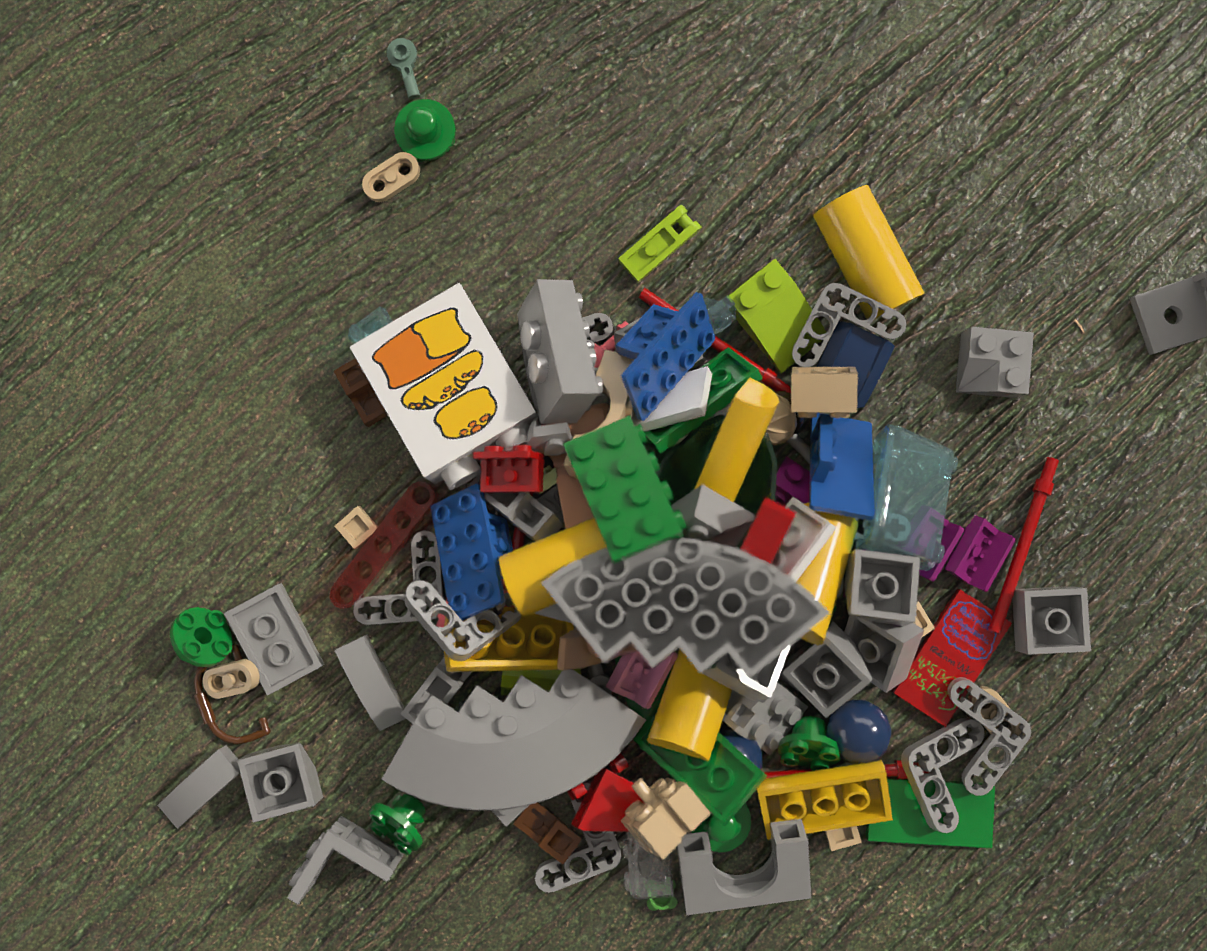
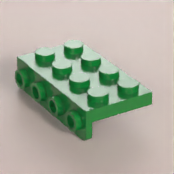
M630 415L563 443L614 564L675 538L677 540L683 538L682 530L687 528L680 510H672L669 500L673 499V495L666 480L660 482L657 477L656 471H659L660 467L654 453L650 452L647 454L643 443L647 442V438L641 425L637 424L634 426Z

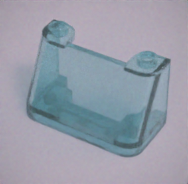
M887 424L874 438L873 453H878L874 457V463H877L874 478L875 515L872 520L864 521V539H857L856 549L919 557V569L929 571L936 563H941L944 556V545H941L950 479L957 468L958 458L954 456L952 449L901 426Z

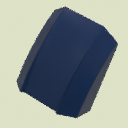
M838 321L815 367H855L858 373L857 408L865 406L895 346L887 339L859 328L852 323Z

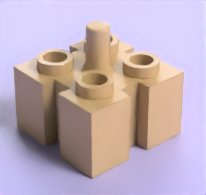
M661 778L649 788L642 779H638L634 782L632 788L644 802L642 803L640 800L632 803L626 809V816L621 822L645 851L651 854L654 853L655 856L664 859L682 842L681 838L688 831H693L711 813L684 782H676L670 778Z

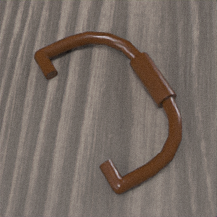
M233 644L232 651L229 654L233 653L235 661L242 660L243 657L238 645ZM207 667L197 668L194 678L196 693L194 698L204 725L207 724L216 737L224 742L238 745L252 742L270 734L271 731L266 717L258 719L261 730L248 735L236 737L220 730L215 722L217 719L206 691L203 692L202 678Z

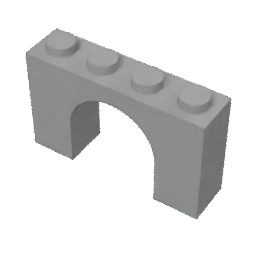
M802 819L770 823L772 842L770 858L758 870L743 875L727 874L714 866L707 831L685 834L677 848L686 915L810 899L809 848Z

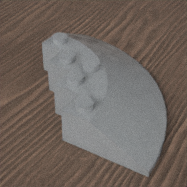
M675 538L614 564L606 547L564 566L541 582L605 663H608L633 643L650 666L655 668L680 647L700 673L705 671L724 654L728 653L749 679L830 614L808 590L770 563L768 564L739 549L695 539L680 538L677 540Z
M572 669L562 671L549 692H546L521 675L504 703L476 685L459 712L432 695L412 724L382 780L409 795L450 808L504 810L528 806L569 791L597 774L632 741L646 719Z

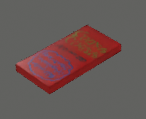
M957 589L933 625L935 629L928 633L917 650L907 679L895 686L891 692L946 727L958 708L948 696L950 682L959 677L975 682L1012 623L1005 619L1001 634L989 631L988 628L994 611L961 589ZM968 685L966 688H961L960 686L957 688L958 700L966 696Z

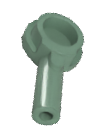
M397 38L388 45L387 58L390 64L401 72L408 99H417L420 97V93L413 72L414 63L417 59V50L410 40Z

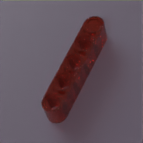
M418 481L409 486L332 586L329 597L334 606L346 609L355 606L361 598H364L431 511V506L437 502L438 492L432 484ZM425 487L429 490L430 498L428 502L421 505L416 501L415 493L419 488ZM403 511L407 512L411 518L410 525L405 529L400 528L396 522L398 514ZM383 536L388 537L392 543L390 551L386 554L382 553L378 548V541ZM363 561L369 562L373 568L372 574L368 578L363 577L359 572V566ZM344 585L350 587L353 591V598L350 602L343 601L340 596V590Z

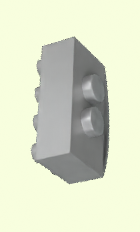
M537 279L517 313L527 379L535 410L541 424L577 423L585 411L590 410L594 399L603 392L602 378L596 376L598 368L594 367L596 364L594 342L587 340L590 332L589 323L587 320H582L580 313L583 307V298L581 293L575 292L573 280Z

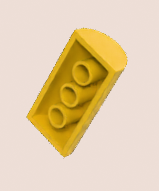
M868 185L856 188L836 198L813 215L852 290L894 310L925 294ZM865 302L859 303L866 319H869L872 315L871 306ZM878 308L875 319L879 318L884 311Z
M749 378L735 395L695 489L700 485H704L734 503L779 403L777 395L770 388Z
M813 510L836 527V530L797 580L830 613L800 637L819 646L824 643L849 554L858 529V522L854 517Z
M595 518L499 556V565L505 585L514 605L522 616L526 617L557 604L541 582L564 566L607 547Z
M504 607L503 612L498 615L499 619L501 620L502 615L508 611L514 613L516 607ZM535 613L526 617L522 616L515 625L464 661L453 660L444 652L447 672L558 670L560 637L574 629L573 623ZM446 616L444 627L449 624V620ZM480 620L476 623L478 630L483 633H490L494 630L493 624L488 620ZM453 628L450 632L452 635L454 634L456 628ZM455 638L454 647L456 649L458 647L465 649L467 642L465 640L459 642Z
M679 647L678 657L673 664L647 741L652 745L709 761L732 689L700 673Z
M882 760L766 778L757 788L767 840L771 839L770 823L802 819L805 832L808 834L893 820L887 776Z

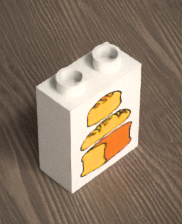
M460 283L350 346L351 351L422 475L432 483L437 484L444 480L451 490L477 477L481 473V468L476 461L478 459H473V452H484V446L504 447L503 451H512L513 445H527L529 427L538 415Z

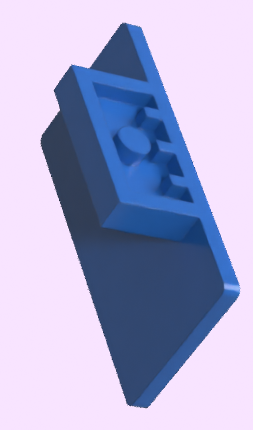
M696 292L679 311L653 304L615 345L619 355L634 360L622 373L621 378L638 420H646L715 341V334L704 298L700 293Z
M817 413V417L811 418L809 508L811 510L865 520L873 519L875 515L872 424L870 422L850 418H833L828 414Z
M476 483L431 506L448 605L462 621L505 602L499 556L513 551L507 519L487 512L484 492H480V484Z

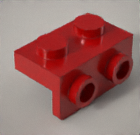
M513 445L512 451H503L504 447L484 446V452H473V459L481 460L480 492H543L544 454L533 452L532 446Z

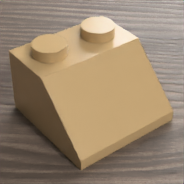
M792 367L791 412H798V417L802 418L817 417V412H830V417L847 418L850 413H857L858 373L856 368Z

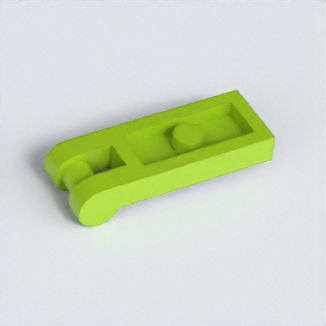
M683 205L678 206L618 258L619 263L637 283L641 282L702 229L697 221L693 222L687 215L688 211ZM677 222L684 229L680 234L672 228Z

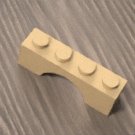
M609 350L604 351L596 376L602 378V393L610 399V410L604 422L596 429L629 415L631 418L635 416L633 406L621 378L622 373L634 360ZM584 434L574 435L573 439L580 437ZM567 455L563 465L569 476L577 478Z

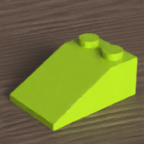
M773 259L731 293L723 304L781 374L795 363L792 356L793 347L812 312V308L793 279L779 262ZM815 318L811 324L813 332L819 335L827 333L819 319ZM806 333L803 339H808L809 342L806 348L800 347L797 353L801 357L813 348L815 343L818 344L822 340L814 339Z

